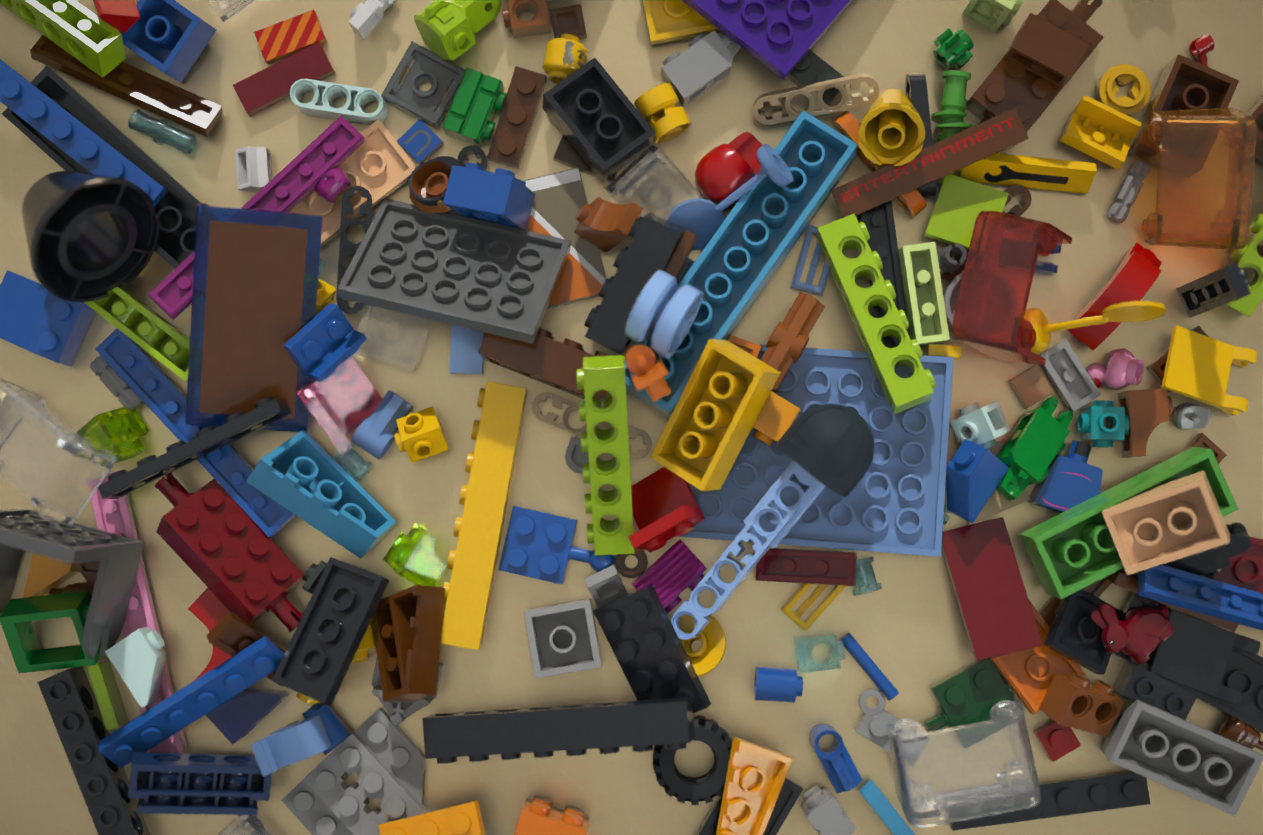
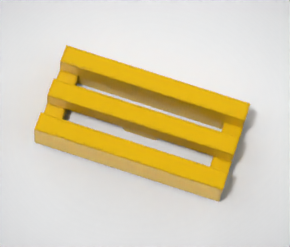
M803 583L780 610L806 632L846 586L836 585L805 621L800 619V617L828 585L819 584L794 613L790 609L813 585Z

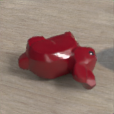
M1108 604L1101 605L1099 610L1092 611L1090 615L1094 623L1102 629L1101 640L1107 652L1115 654L1122 650L1137 665L1146 663L1149 659V654L1174 631L1168 619L1169 608L1164 604H1159L1156 608L1141 607L1129 610L1122 621L1118 620L1113 607Z

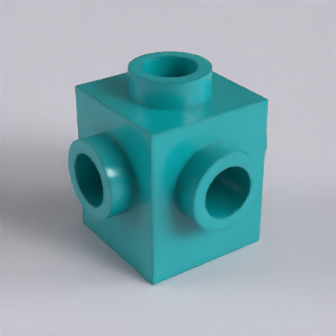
M1096 400L1093 401V406L1082 408L1077 421L1080 441L1093 442L1092 447L1113 448V442L1123 441L1124 435H1127L1129 431V418L1125 415V407H1114V401ZM1105 418H1106V427H1105L1104 424H1103V421H1104Z

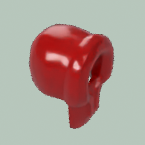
M743 132L728 145L721 144L702 157L697 164L694 174L696 189L702 199L710 200L717 205L758 174L762 167L757 159V150L762 144L753 134ZM737 199L723 211L733 209V207L736 205L739 199Z

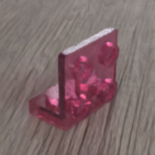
M352 356L346 358L330 377L321 382L313 380L296 392L341 454L352 448L346 436L351 434L350 431L360 425L367 417H370L382 400L377 390Z

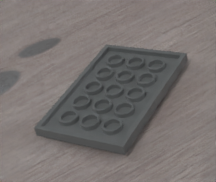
M384 198L337 288L338 298L533 344L570 252L571 241L447 212L435 214L423 212L412 204Z

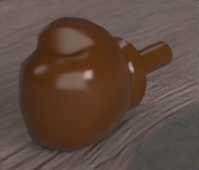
M1228 718L1217 733L1252 750L1256 747L1263 751L1260 732L1243 723L1240 718Z

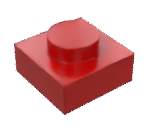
M1054 720L1033 731L1048 759L1052 762L1081 746L1071 727L1059 725Z

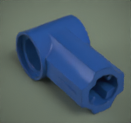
M820 724L814 727L810 733L809 741L836 793L847 792L855 788L863 780L844 745L842 737L829 724ZM827 734L833 735L834 742L831 747L827 749L819 748L818 744L822 736Z

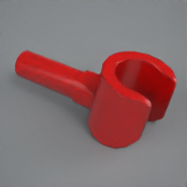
M1206 34L1193 40L1189 46L1191 54L1197 58L1200 64L1207 67L1208 59L1206 53L1214 50V40L1211 35Z

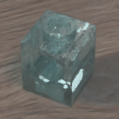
M825 633L794 637L797 670L800 673L841 668L840 660H845L844 644L842 640H837L836 634ZM819 643H824L828 647V655L822 661H816L812 657V649Z

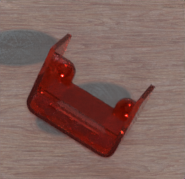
M981 211L975 220L953 318L952 331L955 339L997 360L1045 365V358L1031 352V348L1036 342V331L1033 329L1032 324L1024 319L1037 257L1050 255L1052 250L1056 248L1057 243L1071 244L1072 237L1047 222L998 211Z

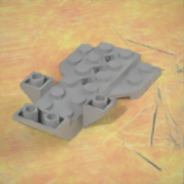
M379 708L281 800L312 835H380L379 824L431 812L424 804L425 755L398 725L394 726L389 718L390 716L382 708ZM346 772L349 775L354 772L358 774L360 778L356 782L359 783V786L347 784L346 779L348 777L345 776ZM368 797L372 800L377 797L380 798L382 803L379 807L382 810L379 811L376 808L371 810L368 806L370 803L367 800Z

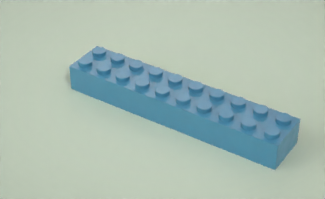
M802 110L775 148V151L791 171L793 181L781 187L767 176L741 196L677 286L678 290L682 286L689 284L702 291L704 296L690 330L675 353L668 359L659 355L668 372L664 378L671 393L653 402L645 388L637 391L632 382L630 370L625 362L626 391L666 418H670L708 340L728 341L730 335L735 331L831 194V190L837 186L856 159L857 143ZM652 337L642 344H645L651 348Z

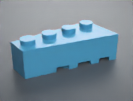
M304 430L261 458L246 480L247 483L360 559L376 547L397 522Z

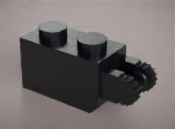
M1235 522L1231 525L1227 524L1226 526L1230 533V543L1161 565L1199 576L1215 574L1231 565L1229 558L1249 550L1252 544L1251 538L1244 524L1240 522Z

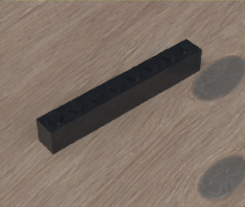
M692 697L438 713L422 718L425 759L437 758V763L439 764L453 763L457 761V757L469 756L470 762L489 760V755L501 754L502 760L521 758V753L533 752L534 758L554 756V751L566 750L567 756H578L586 754V749L599 748L600 754H611L620 752L619 747L632 746L633 752H645L653 750V745L666 744V750H678L686 748V743H690L695 738Z

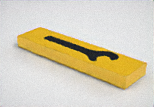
M997 153L963 168L962 172L959 173V177L977 183L1005 186L1018 184L1026 188L1088 194L1097 173L1096 163Z

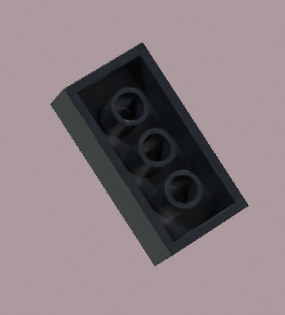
M653 213L636 218L628 234L633 239L629 247L626 246L625 249L622 248L613 264L618 270L615 276H611L610 279L607 278L599 293V297L603 298V300L595 309L592 308L585 321L584 326L589 328L585 337L620 355L629 347L632 340L626 337L624 333L629 315L650 278L658 270L665 271L685 229Z

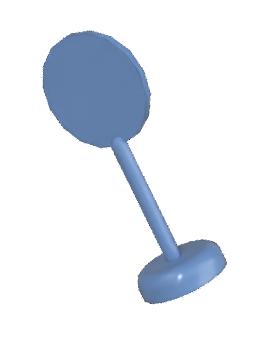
M764 144L757 150V159L763 170L716 205L706 199H690L677 205L669 214L667 221L696 234L697 239L692 249L693 251L704 249L725 220L722 211L767 176L781 187L793 181V176L788 166L770 145Z

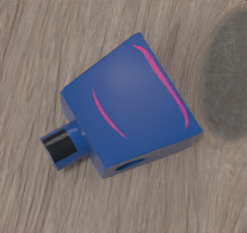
M1073 440L1068 456L1057 455L1048 467L1050 469L1048 476L1041 483L1035 485L1030 494L1031 500L1027 502L1062 513L1100 494L1103 471L1099 467L1087 464L1092 446Z

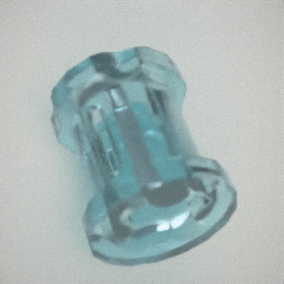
M348 442L332 458L358 483L370 472L374 464L371 461L366 462L353 449L354 445Z
M873 556L857 559L856 586L852 590L853 596L882 589V585L877 582L872 563L875 560Z

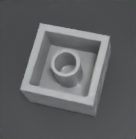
M591 598L524 611L535 679L602 667Z

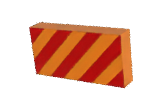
M314 9L254 32L267 65L289 57L317 42L320 44L327 42Z

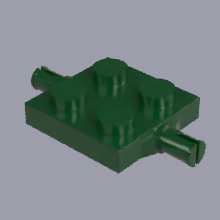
M986 659L930 688L939 703L940 715L924 722V726L929 728L927 731L930 735L948 726L955 732L962 747L967 748L1019 720L1023 715L1014 701L1013 690L991 660Z

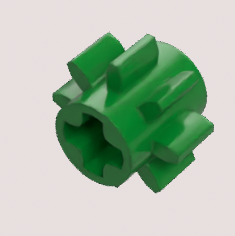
M947 28L934 41V44L937 46L933 50L934 57L946 69L954 65L959 70L973 57L970 50L974 47V44L968 34L961 29H957L952 33Z

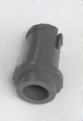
M954 243L953 246L949 245L941 249L937 255L939 268L945 272L958 270L967 257L965 247Z

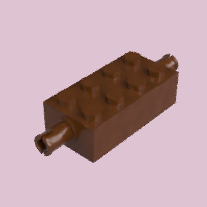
M1050 0L1039 13V15L1046 16L1052 20L1054 26L1064 31L1076 32L1083 38L1082 41L1090 44L1076 71L1104 38L1086 23L1098 7L1102 5V0H1094L1090 5L1087 4L1090 0H1079L1071 11L1059 1ZM1003 57L967 101L966 109L981 120L980 123L1016 108L1027 133L1063 88Z

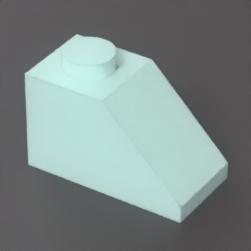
M150 627L137 629L105 651L141 708L149 706L158 700L167 653L163 649V646H165L164 640L156 630H151Z

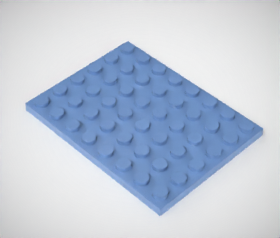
M760 345L762 348L758 356L759 360H761L767 350L766 345ZM804 349L798 361L792 363L785 379L775 394L800 408L798 416L806 410L822 404H840L851 408L861 415L869 425L874 438L875 449L871 466L848 497H844L825 486L779 544L941 557L953 357L923 355L920 358L924 370L929 369L936 383V388L933 389L934 394L931 400L893 415L865 351ZM898 366L894 369L896 375L900 378L912 376L911 370L906 366ZM752 428L721 490L702 492L688 483L705 519L694 525L692 531L678 537L733 541L746 524L743 521L793 459L776 442L773 441L771 446L755 438L753 435L756 430ZM795 475L793 480L802 484L807 491L809 486L801 483ZM792 486L785 488L782 492V500L786 505L793 506L799 500V493ZM771 512L765 513L761 519V525L764 530L772 532L778 526V519Z

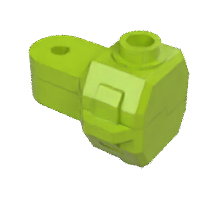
M434 0L414 15V21L424 43L434 53L445 60H455L477 43L475 33L497 17L501 10L502 1Z

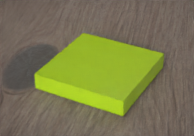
M953 174L945 176L924 236L951 245L958 243L964 246L966 250L987 256L1009 193Z

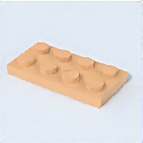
M380 119L360 132L365 137V142L337 167L346 174L351 184L350 187L361 186L369 191L372 196V208L409 181L411 173L416 168L415 164ZM347 185L333 198L336 201L335 203L320 198L314 189L288 213L299 228L308 229L307 239L316 250L340 233L342 198L345 191L350 188ZM355 191L354 196L348 197V203L353 204L354 210L353 214L346 213V220L359 219L363 216L360 215V207L363 204H367V198L361 196V191Z

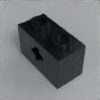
M1126 661L1112 686L1115 688L1114 693L1131 702H1135L1138 699L1183 720H1186L1197 698L1192 693L1143 667Z

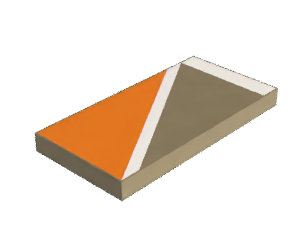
M579 167L524 180L526 187L535 193L527 230L571 241L570 252L547 309L599 296L600 290L606 281L599 248L574 233L579 223L575 218L584 203L588 204Z

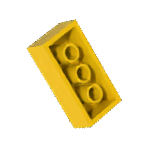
M709 339L650 458L702 492L721 490L781 372L727 340Z

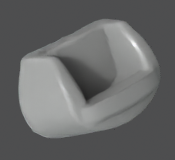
M1184 403L1174 409L1173 417L1178 429H1204L1210 421L1211 413L1204 406Z

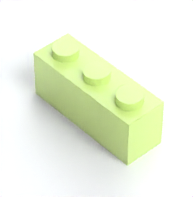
M936 242L902 246L898 253L910 339H916L920 347H925L928 344H943L950 340Z

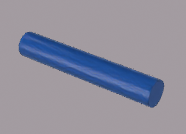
M849 632L839 639L841 644L889 701L896 697L899 693L854 637Z

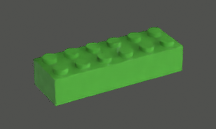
M1191 447L1020 533L1019 535L1046 593L1063 599L1124 568L1103 517L1102 510L1168 482L1201 471H1205L1222 516L1224 517L1238 510L1212 449Z

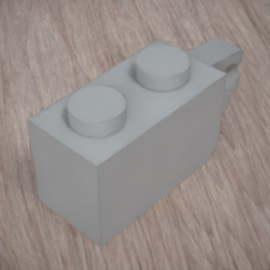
M713 30L708 35L701 33L689 43L690 47L681 54L678 51L674 52L663 61L664 66L661 67V77L665 83L672 85L683 107L730 74L733 57L742 47L723 32L717 34Z

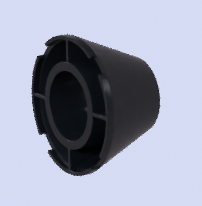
M57 171L39 179L27 192L22 205V217L29 255L37 280L51 294L70 302H90L109 296L108 291L120 284L128 285L150 261L159 238L160 221L159 216L155 214L151 197L136 184L114 177Z

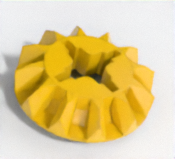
M1119 64L1111 67L1104 73L1098 83V97L1101 98L1102 102L1128 116L1140 111L1147 104L1151 94V86L1146 74L1138 67L1130 64ZM1130 82L1133 83L1127 92L1130 98L1126 95H1123L1121 98L1115 97L1119 90L1117 84L1122 87Z

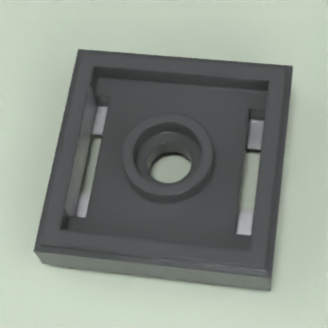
M412 41L381 96L384 101L417 119H421L438 130L451 107L465 69ZM408 67H410L411 69L409 70V72H408L407 76L405 77L403 83L400 84L399 82H400L401 78L403 77L405 71L407 70ZM429 81L431 83L430 90L421 91L419 88L420 83ZM450 89L449 92H448V94H447V96H446V98L444 99L442 105L440 106V103H441L442 99L444 98V96H445L447 90Z

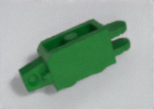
M1053 396L1048 398L1041 407L1026 412L1021 416L996 456L1009 467L996 488L1009 501L1017 499L1028 485L1041 483L1050 472L1048 467L1057 455H1060L1065 448L1064 441L1070 433L1067 427L1074 414L1069 409H1066L1056 419L1051 415L1059 404V401Z

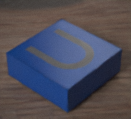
M421 119L397 140L398 144L419 165L428 160L444 144Z

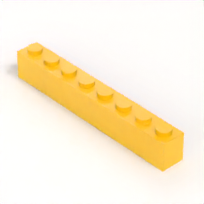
M487 381L486 389L480 388L477 407L482 408L480 421L474 420L471 439L476 440L474 453H468L465 472H470L468 485H462L459 504H463L464 509L462 518H456L453 536L458 537L456 550L451 549L447 569L452 570L450 583L445 582L443 586L445 587L444 602H446L442 621L441 644L474 650L482 648L528 390L523 387Z

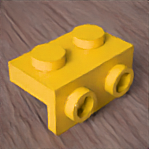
M1083 96L1070 114L1060 141L1113 168L1119 169L1125 162L1131 142L1140 131L1142 123L1093 98Z

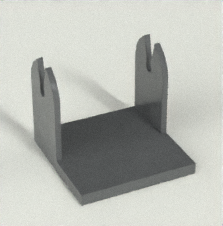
M28 508L0 510V614L10 600L23 550L70 564L101 560L84 627L83 647L87 657L94 660L101 641L100 655L106 657L105 651L115 645L125 622L144 542Z

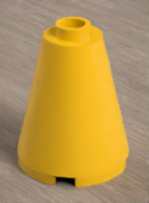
M888 89L879 95L861 120L858 128L859 147L865 157L875 164H893V167L902 166L912 161L921 152L925 140V125L905 93L898 89Z

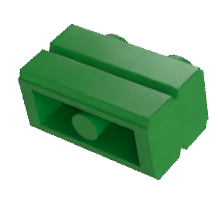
M466 68L442 127L445 134L477 147H482L484 140L490 141L496 124L492 122L496 110L502 111L507 97V93L504 92L503 82L476 70Z

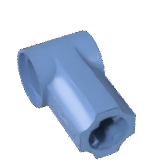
M388 390L370 418L367 417L359 425L351 441L378 460L381 459L395 439L394 434L398 429L396 419L407 416L413 405Z

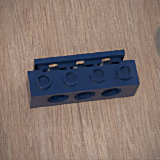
M132 752L128 798H138V813L257 815V800L269 801L272 774L262 775L254 755Z

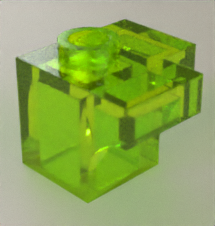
M121 407L94 416L75 433V436L91 462L108 457L115 464L136 457L146 450L140 438L149 431L136 409L129 410Z
M417 523L414 524L408 535L400 532L383 558L398 575L415 585L434 586L447 567V564L434 553L436 538Z

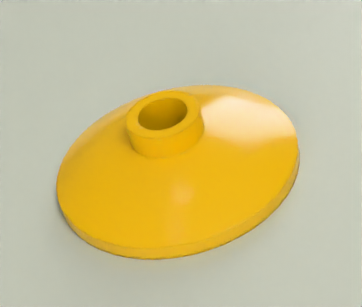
M684 614L679 620L680 629L690 634L695 628L694 619ZM712 615L708 616L712 620L698 636L687 640L680 639L697 676L705 675L714 670L723 659L726 650L724 629ZM700 640L702 643L701 648L698 651H693V642Z

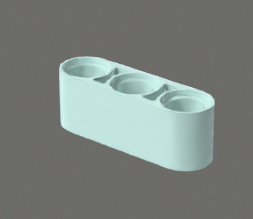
M300 79L290 89L292 102L303 114L333 120H337L342 116L348 122L371 125L378 119L383 123L388 115V107L385 101L373 89L312 79ZM315 92L311 102L301 103L304 93ZM341 96L347 98L343 107H332L333 101ZM371 101L379 103L378 109L375 112H364L367 103Z

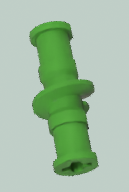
M956 70L942 72V78L945 80L943 98H941L940 105L941 111L931 115V120L938 124L935 126V129L939 130L937 143L973 127L972 124L963 121L964 117L967 116V113H964L967 105V99H965L967 80L971 79V73ZM961 169V170H958V171H956V172H954V173H960V172H962V169Z

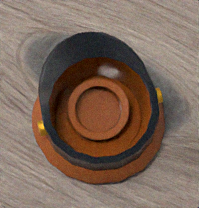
M440 156L426 160L414 169L409 178V197L415 207L423 212L432 214L452 210L443 204L452 165L461 166L457 159L450 156Z

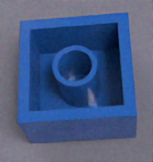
M139 0L137 8L140 19L125 33L121 32L123 44L161 72L181 83L217 30L175 0Z
M466 163L465 167L452 165L443 204L461 216L526 230L535 193L526 187L525 181L516 179L515 173L512 171L496 168L494 173L485 171L483 166Z

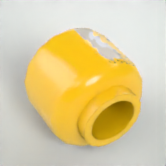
M561 34L560 38H554L548 42L542 66L543 70L549 75L548 79L558 84L586 64L588 51L584 45L579 43L578 37L571 34Z

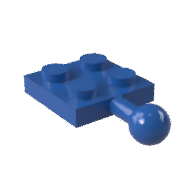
M513 506L498 570L563 585L569 559L589 563L593 570L600 572L614 565L615 556H595L594 549L587 550L572 546L578 520Z

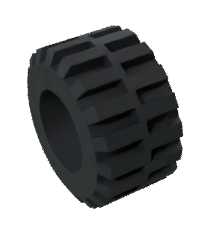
M697 715V717H693L695 738L692 741L704 742L712 749L714 764L708 773L697 778L686 777L675 766L674 759L677 750H666V744L654 745L653 769L660 787L662 786L665 789V793L670 797L672 795L676 797L678 802L685 803V801H689L691 805H699L700 801H705L707 804L713 801V797L717 795L721 797L723 795L732 747V740L723 727L721 728L712 719L708 720L704 716Z

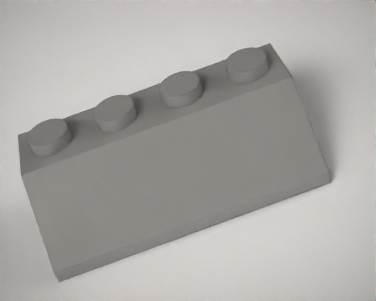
M1138 699L1117 717L1101 747L1102 752L1110 762L1233 816L1236 815L1263 761V754Z

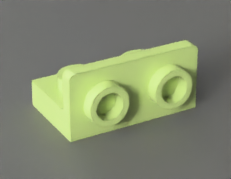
M970 0L962 15L996 33L1001 24L1009 25L1025 0Z

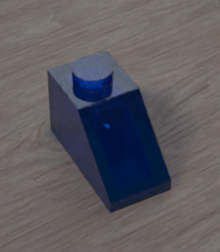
M245 689L207 713L206 716L233 745L243 739L289 694L285 690Z

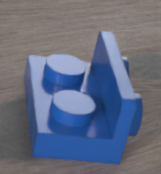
M330 303L287 341L283 347L303 375L321 382L330 377L346 358L354 355L367 338L364 333L353 329L338 305Z

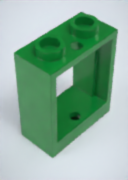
M88 591L17 598L9 601L0 614V624L18 673L97 664L101 657V641L94 660L87 657L83 647L84 627L91 603ZM71 617L80 645L42 649L32 621Z

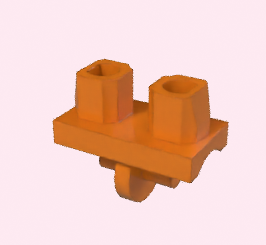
M645 344L632 346L626 353L625 362L630 370L629 373L637 391L645 388L653 402L671 393L664 378L668 372L658 354L655 355L653 350Z

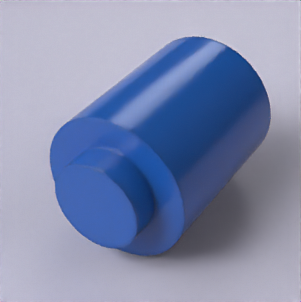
M756 667L754 700L795 703L796 696H802L803 677L797 676L796 669Z
M315 703L302 714L305 719L315 715L320 716L332 747L323 751L324 755H327L351 735V732L329 705L321 706L319 703Z

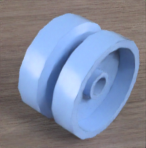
M658 270L650 278L639 295L626 323L625 336L639 344L648 341L652 337L651 348L653 352L666 359L670 358L690 330L700 309L704 296L703 292L689 284L677 290L676 277L663 270Z

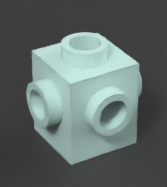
M998 401L981 408L977 402L959 410L960 417L950 421L954 437L960 445L966 439L988 449L996 445L995 439L1011 431Z

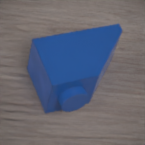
M965 439L947 465V510L973 524L1009 467L987 448Z

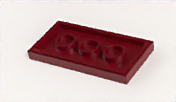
M996 518L943 531L942 550L975 662L1042 646L1043 644L1004 518Z

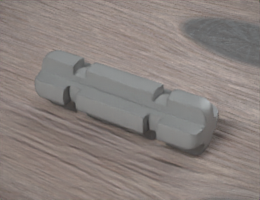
M1135 161L1128 171L1129 176L1125 177L1115 198L1116 203L1112 204L1108 212L1110 219L1119 223L1126 220L1130 212L1129 208L1133 206L1144 184L1142 181L1147 178L1150 172L1148 164Z
M102 356L96 357L90 363V369L96 376L99 375L103 384L115 397L119 398L118 401L125 408L133 410L142 402L139 396Z

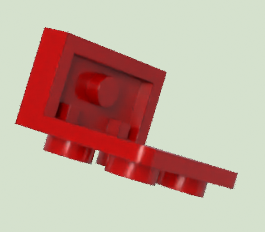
M666 467L659 469L631 486L633 517L639 528L638 532L629 536L634 549H645L648 552L656 551L664 547L669 539L687 534L694 529V525L705 519L688 482Z

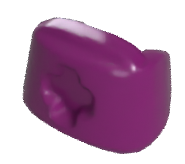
M332 168L317 183L315 192L320 198L335 203L336 201L333 198L342 191L345 185L350 187L351 184L343 170Z

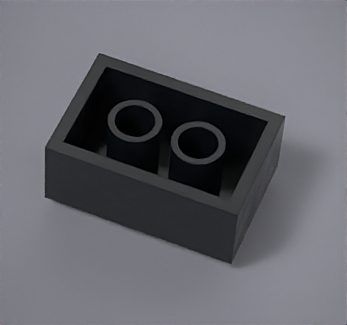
M596 58L590 60L543 94L542 109L601 183L653 146L655 131Z

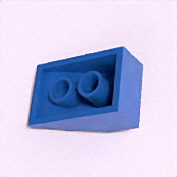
M7 270L0 285V338L56 363L72 367L96 311L84 302H70L60 299L51 294L40 283Z

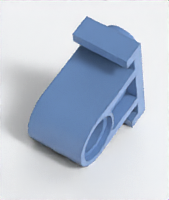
M319 715L290 723L250 745L263 776L272 774L279 768L307 759L332 747Z

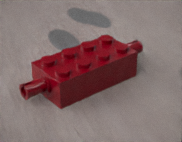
M172 472L166 474L167 479L162 477L156 483L155 488L169 500L174 508L165 514L160 521L156 531L160 537L229 611L251 625L266 612L272 611L287 627L290 633L293 632L303 614L291 603L287 596L297 587L304 574L215 479L195 493H189L174 477Z

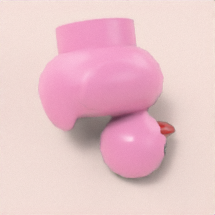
M1122 348L1110 352L1111 357L1107 367L1101 363H1093L1086 368L1097 388H1100L1106 382L1110 388L1121 390L1129 384L1139 385L1144 372V362L1142 359L1134 358L1129 350Z

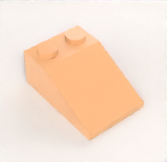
M1205 471L1168 482L1102 510L1103 517L1127 575L1230 543V533Z

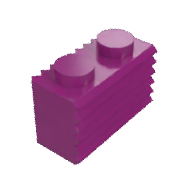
M679 539L642 575L633 581L632 585L638 590L652 584L665 611L669 613L682 601L678 595L687 587L693 591L704 578L703 572L707 568Z

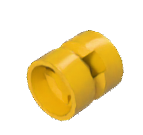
M670 83L660 84L646 91L634 102L636 109L645 120L649 121V125L655 131V144H661L675 138L692 125L685 109L677 106L679 98Z

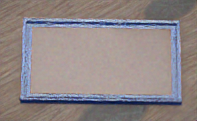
M206 203L197 205L185 424L219 427L226 423L225 418L237 412H244L246 414L256 409L254 404L258 401L273 397L274 399L287 401L291 414L259 430L289 432L304 430L307 433L311 378L301 373L283 345L310 322L316 314L323 216L207 205Z

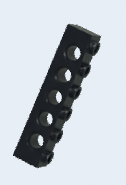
M70 668L37 682L98 835H150L142 813H138L136 798H128L129 780L124 768H120L99 752L98 742L110 735V733L105 728L97 700L84 668Z

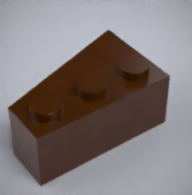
M417 584L380 600L372 617L383 702L413 703L436 695L445 587Z

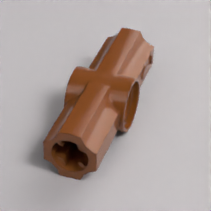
M799 293L784 321L779 322L766 345L767 350L761 358L762 362L781 372L772 389L775 393L785 379L792 363H796L809 341L808 336L824 310L825 306L809 294Z

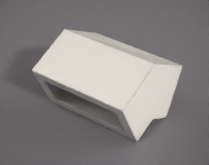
M250 146L235 150L237 189L253 193L259 192L273 179L271 151L267 147Z

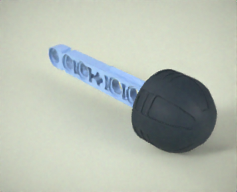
M840 404L814 406L799 415L779 439L778 444L793 460L743 521L746 524L745 527L691 592L690 599L684 601L674 613L671 623L679 639H691L703 631L712 620L708 616L720 610L770 547L774 549L777 547L825 486L844 497H848L858 482L862 480L871 466L875 447L869 425L856 411ZM795 475L801 483L809 486L807 491L802 484L793 480ZM789 486L796 488L799 493V500L793 506L786 505L782 500V492ZM768 512L775 514L778 519V526L772 532L764 530L761 525L763 515ZM753 540L755 544L752 548L755 554H746L740 562L746 564L744 568L738 560L731 558V555L733 553L735 557L740 556L745 549L742 542ZM724 564H730L736 570V578L731 583L724 582L720 577V569ZM704 589L712 591L715 595V604L711 608H705L700 603L699 596ZM684 614L691 616L695 622V628L690 634L683 632L679 626V620Z

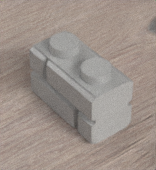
M817 785L802 795L803 801L800 807L819 835H851L854 833L856 827L827 787L819 788Z

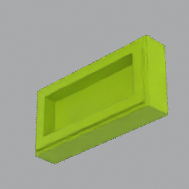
M105 661L87 667L106 730L109 731L129 723L110 662Z

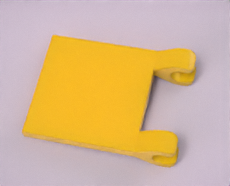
M1176 325L1172 331L1161 388L1218 407L1232 416L1238 415L1239 412H1247L1248 400L1238 396L1226 395L1231 364L1233 363L1242 368L1247 367L1248 363L1254 364L1256 363L1257 352L1250 348L1236 347Z

